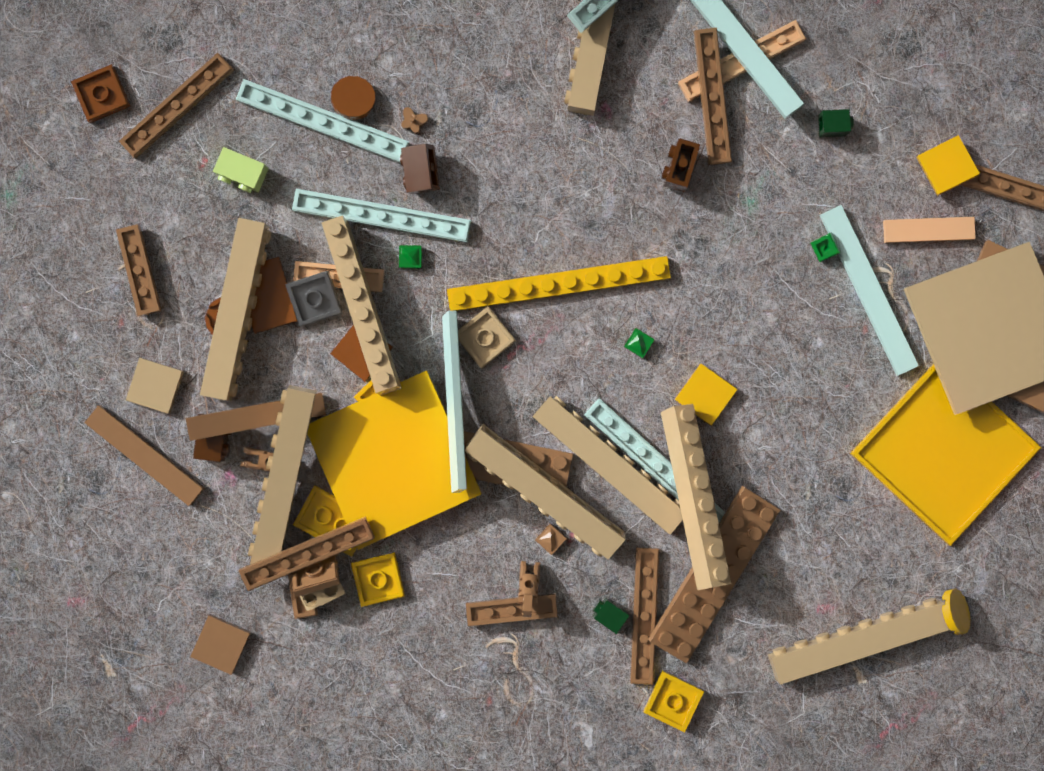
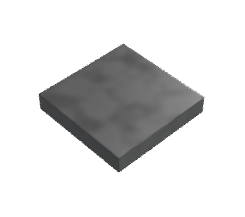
M329 270L285 284L300 327L343 313Z

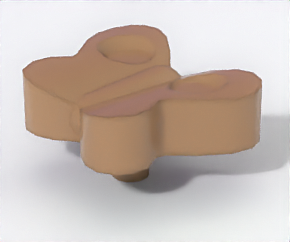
M404 108L402 128H410L414 134H418L420 127L428 122L427 115H416L411 108Z

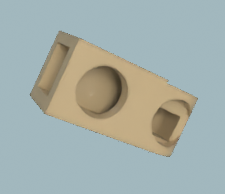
M340 583L336 586L301 595L300 599L306 611H309L344 595L345 592Z

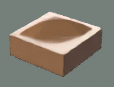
M549 523L535 541L552 555L567 538Z

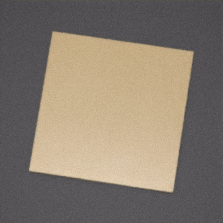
M1030 242L904 289L954 415L1044 381V275Z

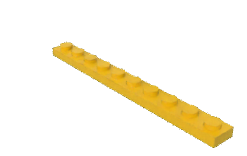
M664 256L447 289L450 311H459L670 279L671 277L668 258Z

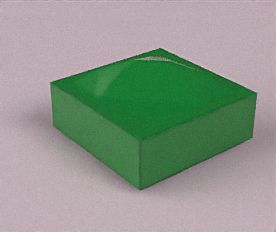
M832 232L810 242L819 263L841 253Z
M399 245V268L422 269V246Z
M635 328L624 348L643 359L655 339Z

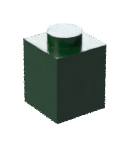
M850 109L823 110L818 115L819 138L846 136L853 129L854 119L853 116H850Z
M606 597L603 601L599 600L592 610L595 612L593 614L594 619L615 634L618 633L629 617L628 612Z

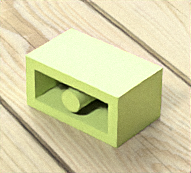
M223 147L213 172L219 176L218 180L230 185L231 182L239 184L238 188L245 192L251 193L253 190L259 193L269 168L264 163Z

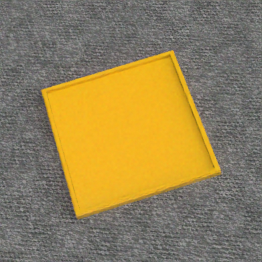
M933 363L850 454L947 545L951 546L1034 457L1041 447L992 401L954 415Z
M427 370L400 382L402 389L382 396L373 394L309 424L307 435L346 524L366 516L375 535V539L356 546L358 550L482 494L466 456L467 489L460 493L451 492L448 417Z

